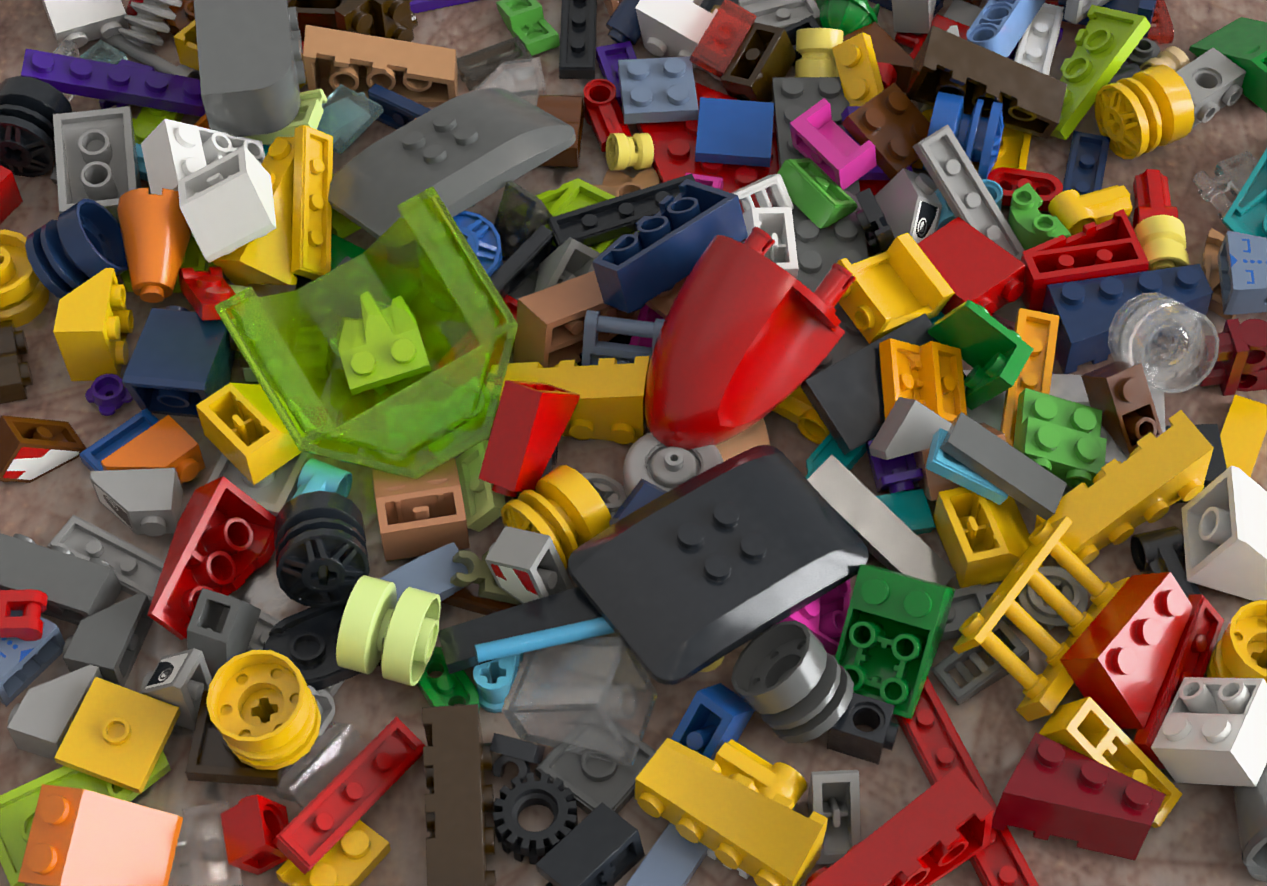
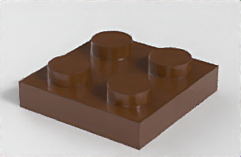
M895 82L848 115L841 123L860 146L868 140L875 145L876 163L890 180L903 168H909L920 159L913 146L928 136L930 122Z

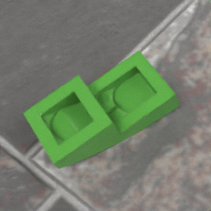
M501 0L496 2L497 9L508 30L528 57L560 46L559 34L544 19L542 5L537 0Z

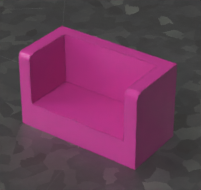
M825 98L789 123L792 145L805 158H810L842 190H845L877 166L875 145L868 140L859 146L832 120L830 103Z

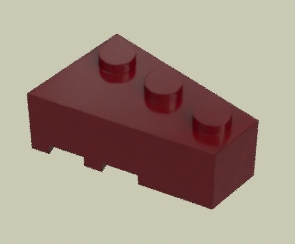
M1036 732L1001 795L993 816L991 828L1004 831L1005 826L1009 825L1033 831L1034 838L1048 841L1049 836L1053 835L1077 841L1078 848L1136 860L1166 794Z

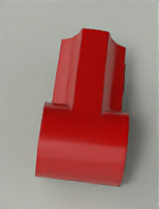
M606 79L589 81L583 89L584 119L592 126L601 151L606 152V141L610 133H624L627 137H632L627 124H624L623 114L616 99V87L614 84Z
M1146 169L1144 173L1136 175L1133 181L1135 200L1133 230L1143 219L1151 216L1169 215L1178 218L1177 207L1171 206L1168 177L1162 175L1160 170Z

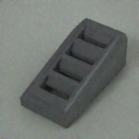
M1001 618L992 629V632L1024 663L1029 660L1028 648ZM981 645L960 654L954 651L931 668L933 675L958 705L1009 674ZM983 650L995 663L990 668L978 655ZM970 659L981 674L975 678L963 662ZM956 668L968 684L961 688L948 673L950 670Z

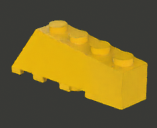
M276 137L270 145L261 165L271 175L277 228L270 231L267 235L237 248L232 253L212 261L216 266H220L225 276L237 286L248 287V284L296 285L298 280L291 273L294 137Z
M667 738L635 778L634 799L637 800L640 808L652 817L659 818L661 816L675 825L678 833L692 843L700 842L714 851L715 856L720 862L731 869L740 868L752 876L758 886H800L820 859L828 818L815 811L808 818L792 810L795 806L793 800L779 793L773 799H770L758 792L752 779L740 773H737V775L732 774L728 778L720 774L721 768L716 761Z

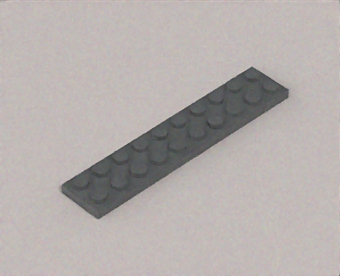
M840 77L772 78L771 90L774 103V121L780 170L785 160L805 159L792 145L790 122L825 98L830 103L832 120L845 131L844 126L841 124L843 122L841 113L849 106V102L844 97ZM859 179L843 190L857 203L858 208L856 211L826 228H818L793 203L792 216L799 268L797 280L812 292L816 290L831 270L832 265L837 263L838 260L847 258L851 264L868 258L865 232L855 212L861 210L856 194L860 193ZM839 303L834 307L836 309L835 315L840 319L841 323L838 326L845 331V334L807 379L869 345L868 341L859 329L856 328Z

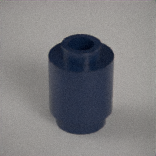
M622 0L606 23V27L610 30L608 36L616 43L631 41V44L635 45L641 37L635 9L640 0Z

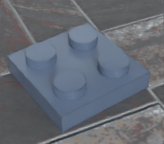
M691 56L618 60L624 124L698 120L699 108Z

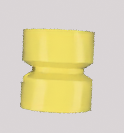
M804 28L797 30L796 51L802 55V58L795 62V77H839L832 47L843 42V31L831 28Z
M1156 215L1143 219L1136 225L1134 232L1149 262L1147 271L1189 265L1188 253L1185 250L1187 248L1185 229L1180 219L1169 215Z

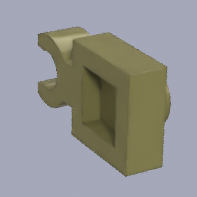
M461 550L453 556L452 561L464 564L468 574L455 573L450 579L451 584L457 587H467L472 583L479 584V597L516 605L521 603L498 587L485 561L488 551L482 555V560L475 553L468 550Z

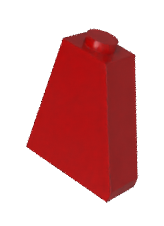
M505 380L478 479L492 483V491L510 497H516L518 492H523L524 490L535 491V486L538 480L541 479L578 404L580 394L542 382Z

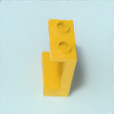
M909 233L897 236L888 250L854 264H851L847 258L837 261V264L849 270L853 274L852 276L856 277V281L850 285L838 303L869 344L923 314H926L929 319L936 317L955 293Z

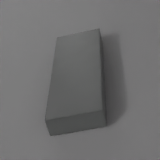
M961 412L953 420L940 447L941 450L1046 521L1055 514L1067 483Z

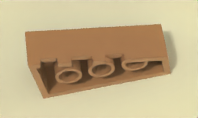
M306 25L303 62L309 91L320 88L323 90L328 99L327 103L322 104L323 109H329L348 99L359 108H370L368 90L375 83L425 107H437L458 96L456 49Z

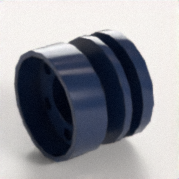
M82 199L58 216V220L52 219L26 238V253L35 274L43 285L59 299L105 268H114L116 277L128 270L120 224L104 206L94 200Z

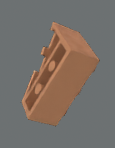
M595 271L519 298L513 363L539 362L544 368L554 367L559 364L560 360H575L578 363L581 361L579 354L583 350L584 322L587 310L600 311L601 316L633 320L638 319L640 310L626 313L604 304ZM598 332V341L608 342L618 334Z

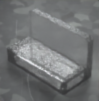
M331 722L320 740L314 742L310 751L282 772L280 786H270V788L280 799L296 802L303 810L368 743L352 724Z

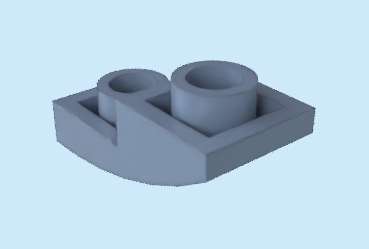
M453 542L412 560L380 579L395 584L397 601L408 587L438 594L441 601L464 588L451 584V577L457 572L468 574V570L464 564L452 561L453 556L460 551Z

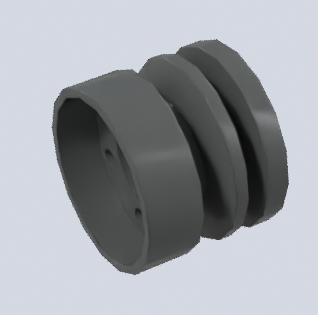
M798 621L778 623L753 638L740 653L733 667L731 679L735 691L753 710L760 713L762 720L772 727L773 732L780 739L787 743H805L821 736L842 717L853 697L854 683L850 674L843 666L838 664L833 655L826 652L823 644L811 630Z

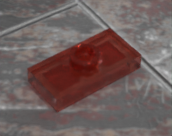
M724 0L689 60L721 78L757 16L730 0Z

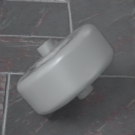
M649 432L631 446L625 457L623 465V488L626 497L629 496L641 478L668 492L722 463L723 458L715 445L690 450L679 447L667 448Z

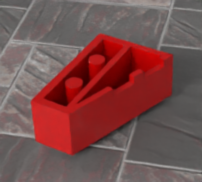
M1171 572L1132 575L1061 657L1060 661L1084 698L1091 697L1120 729H1144L1193 606Z

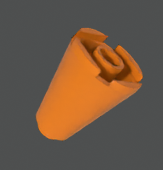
M138 188L130 190L119 197L117 207L118 219L132 290L145 302L159 303L173 293L192 232L179 207L178 191L162 188V195L148 194L149 188Z

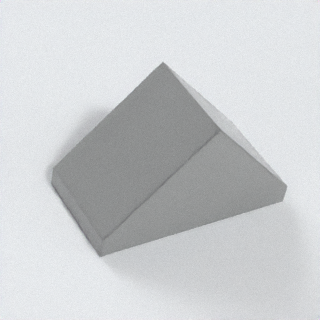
M569 237L539 264L535 292L594 271L592 261L601 253Z
M899 397L869 447L870 454L874 457L889 460L929 449L933 435L940 428L949 431L952 423L917 400Z
M859 771L811 772L807 798L808 814L810 816L815 811L828 818L820 859L816 864H833L843 857L854 845L861 842Z

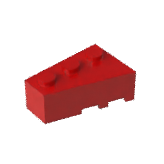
M1124 209L1114 212L1112 219L1096 225L1094 222L1084 225L1082 232L1066 238L1064 235H1061L1023 251L1021 262L1026 267L1025 287L1021 297L1026 309L1042 311L1046 288L1049 284L1147 271L1149 266L1148 259Z

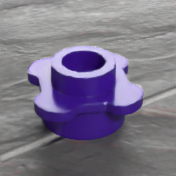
M104 374L97 377L93 381L91 388L85 393L86 400L89 403H95L99 407L100 414L104 416L113 415L123 403H129L133 400V397L123 385L122 379L115 374Z

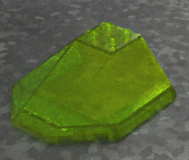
M430 187L397 205L401 217L363 254L298 290L257 297L250 286L214 307L299 451L417 480L490 437L518 323L434 187ZM366 291L372 294L381 309L389 307L392 299L401 295L415 315L431 371L352 395L336 340L342 317L362 318L360 295Z

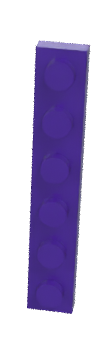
M32 49L25 50L21 76L32 77L49 83L61 93L200 117L206 113L201 97L200 79Z

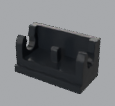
M602 802L535 865L537 871L549 881L545 886H614L645 854L638 829Z

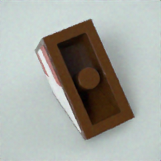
M5 415L0 417V481L31 483L80 457L79 453L87 449L69 422Z

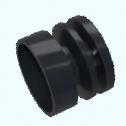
M16 76L7 78L0 84V165L11 170L14 175L25 177L41 176L51 170L54 165L56 156L53 114L71 113L73 111L66 97L49 83L32 77Z
M314 491L295 497L288 501L279 511L273 530L276 550V575L280 588L291 600L309 607L326 608L341 605L348 601L357 581L363 575L368 576L370 571L365 526L362 513L352 500L338 493Z

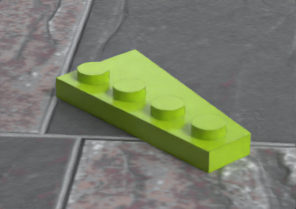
M1091 5L1087 13L1090 20L1085 29H1079L1074 39L1077 45L1071 58H1065L1060 68L1063 74L1060 81L1066 83L1067 88L1059 124L1050 136L1063 140L1068 139L1094 104L1097 92L1103 86L1108 85L1151 27L1145 16Z
M163 751L143 792L171 770ZM62 766L0 795V862L10 886L25 885L18 882L42 784L86 789L131 802L140 794Z

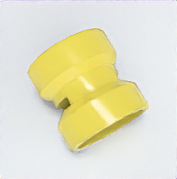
M610 133L606 141V161L611 171L625 170L627 167H633L635 170L651 168L654 146L653 140L648 133H635L632 137H627L624 133Z

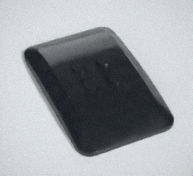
M759 445L691 478L603 530L571 553L568 559V572L572 580L647 673L659 683L675 685L693 676L857 575L860 564L866 565L869 555L864 542L784 453L770 445Z

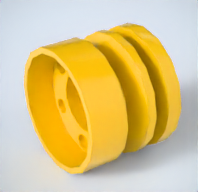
M1164 64L1154 65L1135 73L1130 78H1122L1116 83L1105 85L1096 94L1094 107L1099 132L1102 136L1110 137L1109 148L1115 155L1123 159H1134L1143 153L1153 151L1157 146H1165L1186 137L1192 130L1194 124V105L1190 92L1177 72Z
M559 465L538 480L535 486L536 492L524 490L520 493L518 499L510 500L503 505L501 516L504 526L549 535L565 569H567L571 553L610 527L609 521L612 517L599 493L584 476L568 465Z
M1257 600L1244 605L1233 616L1211 655L1206 671L1207 678H1264L1267 683V600Z
M251 650L236 655L218 669L209 684L206 704L210 719L223 736L229 748L242 763L260 770H278L292 765L310 751L319 735L321 715L317 701L308 688L300 670L288 657L272 650Z

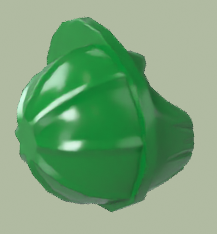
M816 0L817 6L820 9L822 26L824 28L842 30L843 36L873 22L878 23L877 18L880 9L878 3L871 8L867 0Z

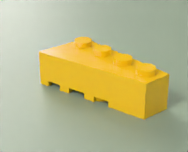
M636 356L634 363L617 364L616 358H599L598 365L578 366L575 360H560L559 364L550 368H544L539 362L488 364L484 386L499 401L505 380L542 382L580 394L578 404L562 436L574 437L579 440H608L619 444L635 443L645 435L646 430L644 393L650 356ZM495 418L483 428H492Z
M1179 410L1168 419L1171 427L1156 438L1150 432L1137 441L1138 447L1129 455L1126 461L1121 463L1114 458L1103 466L1094 477V484L1088 487L1086 483H1080L1061 498L1055 514L1047 520L1051 524L1067 516L1072 521V524L1060 540L1085 565L1092 562L1099 555V550L1110 543H1113V545L1123 543L1134 533V528L1145 521H1148V523L1158 521L1169 511V506L1180 499L1184 502L1189 501L1203 490L1214 447L1182 410ZM1037 515L1035 528L1046 520Z

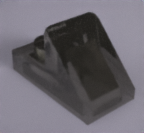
M511 180L506 182L494 227L500 235L502 256L506 259H509L541 225H546L548 218L553 217L542 200Z

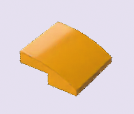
M889 338L879 343L885 420L899 397L917 400L950 423L961 412L967 415L961 349L934 341L918 346Z

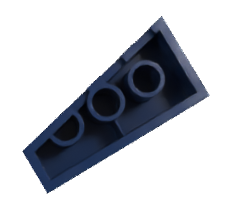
M689 179L684 180L679 185L680 193L675 198L667 195L658 203L660 211L654 216H643L635 223L637 231L634 234L622 235L592 261L604 304L626 313L640 310L645 306L646 302L662 292L671 290L677 282L687 277L716 235L727 236L739 242L746 239L748 234L738 195Z

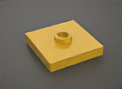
M95 677L54 759L56 763L142 794L180 716V709L177 706Z

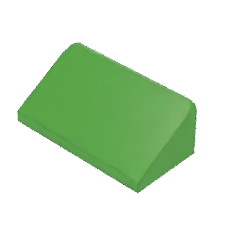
M810 158L785 160L777 173L781 175L791 201L820 229L834 224L858 208L857 203Z

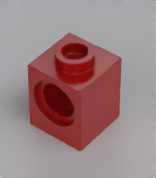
M256 794L242 798L237 805L220 814L229 865L260 875L288 860L271 842L289 824L285 805Z

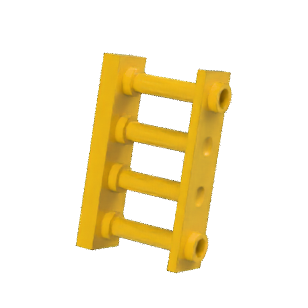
M1067 516L1051 524L1048 521H1044L1034 529L1028 537V540L1031 542L1030 546L981 611L973 613L963 622L959 628L962 636L953 646V649L960 654L981 645L1024 687L1023 694L1025 697L1016 708V711L1028 722L1052 714L1071 688L1074 681L1061 663V657L1130 578L1126 577L1112 584L1109 581H1101L1060 540L1072 524V521ZM1048 554L1091 594L1090 600L1093 603L1087 611L1081 613L1037 570ZM1026 584L1069 625L1068 631L1071 634L1065 642L1059 644L1015 601ZM1003 615L1047 656L1045 661L1048 665L1042 674L1036 675L992 632V629Z

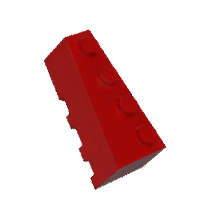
M957 765L867 838L849 849L829 868L823 867L813 873L807 879L805 885L931 886L989 846L994 809Z

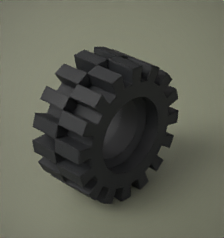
M534 772L526 773V782L523 783L516 776L511 779L512 788L509 789L504 785L500 790V799L495 798L493 817L498 843L502 842V848L507 854L513 851L514 859L519 862L523 861L524 856H529L530 864H536L539 856H545L578 825L576 800H573V792L569 787L564 790V782L558 777L551 783L550 774L543 772L541 773L540 780H534ZM542 805L551 810L554 819L548 828L533 832L527 831L520 826L518 816L526 807Z

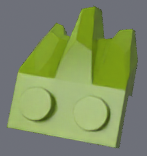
M366 291L360 295L362 318L342 317L336 340L352 395L431 371L415 315L401 295L392 299L389 307L381 309L372 294Z

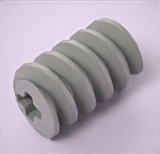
M181 0L131 2L130 6L137 12V16L125 15L124 19L131 25V28H119L118 32L128 41L157 54L151 45L162 46L164 44L163 39L157 32L168 33L170 31L169 26L163 19L175 20L176 15L169 6L181 7Z

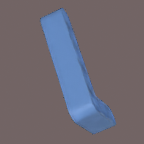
M989 0L967 31V40L1008 58L1046 0Z

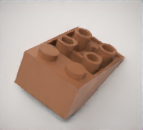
M426 446L370 455L385 561L422 556L425 552H431L453 542L459 550L470 548L467 520L454 452L440 461Z

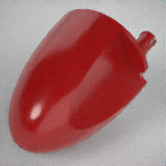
M756 226L753 227L752 232L743 243L727 236L716 235L685 280L656 340L648 366L644 393V414L650 433L667 448L679 447L690 450L725 442L765 417L813 373L845 334V331L838 326L841 321L835 315L836 309L834 307L850 285L856 281V277L852 276L853 274L843 266L834 263L816 290L812 292L794 276L764 256L769 248L774 245L775 240L762 229Z

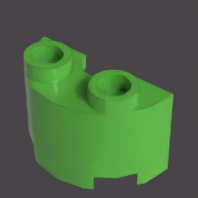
M1029 183L1013 192L1007 217L1008 224L1025 251L1061 235H1064L1066 238L1071 236V233L1057 216L1041 214L1038 208L1042 206L1043 200Z

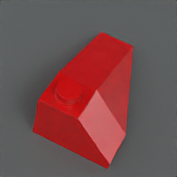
M224 476L195 489L177 523L147 616L180 640L186 639L187 628L202 588L229 596L232 592L238 590L256 569L262 567L271 559L275 551L273 528L276 517Z

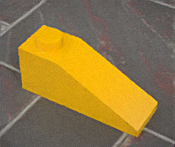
M1091 697L1058 706L1039 732V734L1166 794L1153 821V828H1159L1182 796V793Z

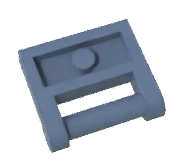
M587 310L584 322L582 366L598 365L599 358H616L617 364L634 363L636 356H650L651 359L656 340L665 319L656 318L655 322L601 316L600 311ZM598 332L653 338L652 347L598 341Z

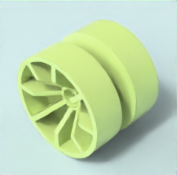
M366 575L360 577L349 596L339 628L336 646L338 666L370 674L381 660L382 676L384 679L415 686L421 679L437 642L441 610L440 596L435 593L408 587L397 601L396 586L393 582Z

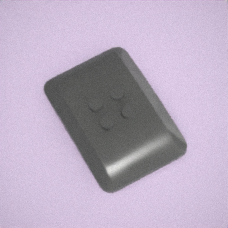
M493 87L465 93L442 103L376 141L356 155L333 175L328 201L333 209L385 245L390 247L404 246L572 146L576 141L575 130L571 125L506 89Z

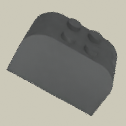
M194 0L201 97L209 128L235 137L269 134L288 126L295 119L300 109L299 84L306 83L304 63L301 55L303 53L296 7H288L287 0Z

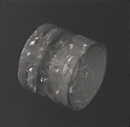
M1155 292L1142 293L1128 300L1116 312L1109 327L1108 346L1115 361L1142 363L1147 383L1150 386L1166 393H1180L1198 386L1211 373L1218 358L1220 340L1215 325L1206 315L1185 306L1171 297Z

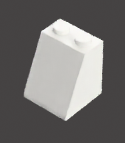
M42 0L60 49L67 47L79 48L86 45L88 41L99 39L101 36L108 39L111 36L120 34L118 32L119 28L129 29L128 22L124 19L126 12L121 0Z
M1231 465L1181 508L1187 581L1252 601L1267 600V491L1240 468Z

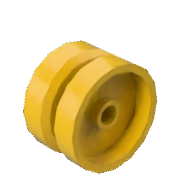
M3 229L0 230V322L12 320L15 328L28 324L42 313L49 301L50 291L37 277L28 260L25 248L27 237L21 233Z

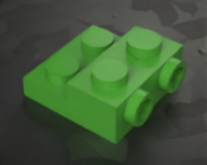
M1025 388L1018 397L1013 447L1060 478L1069 487L1075 488L1080 483H1086L1090 487L1094 484L1093 479L1096 474L1105 466L1107 439L1100 437L1103 410Z

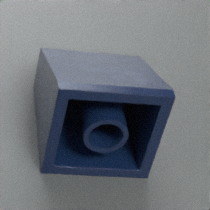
M174 305L167 306L166 309L152 308L122 380L123 385L140 409L144 410L147 408L154 414L199 418L196 405L230 383L236 352L232 351L230 347L231 328L237 327L234 320H201L196 312H191L186 308Z

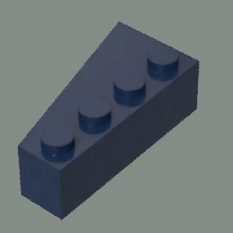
M1200 264L1049 284L1046 288L1041 312L1059 316L1055 355L1063 374L1075 372L1078 365L1089 361L1093 365L1107 360L1109 354L1126 349L1130 352L1141 348L1144 341L1156 337L1162 340L1203 325L1213 291Z

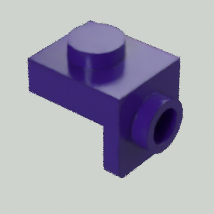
M873 440L867 441L866 449L877 492L889 490L891 494L915 490L914 484H918L924 476L922 468L917 469L914 454L911 453L889 460L871 456L869 447Z

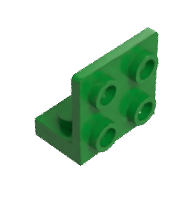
M971 300L965 301L933 323L928 330V333L941 344L961 349L962 360L973 367L964 380V385L967 386L965 390L966 407L970 410L979 407L1011 388L1034 350L1022 340L1018 333L1007 329L994 319L984 307L975 304Z

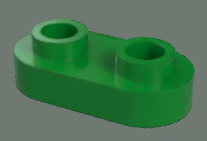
M435 646L426 669L416 684L431 707L453 706L455 704H478L480 711L478 691L465 671L461 670L449 674L442 647ZM434 671H440L443 673L440 677L432 678L429 676V674Z

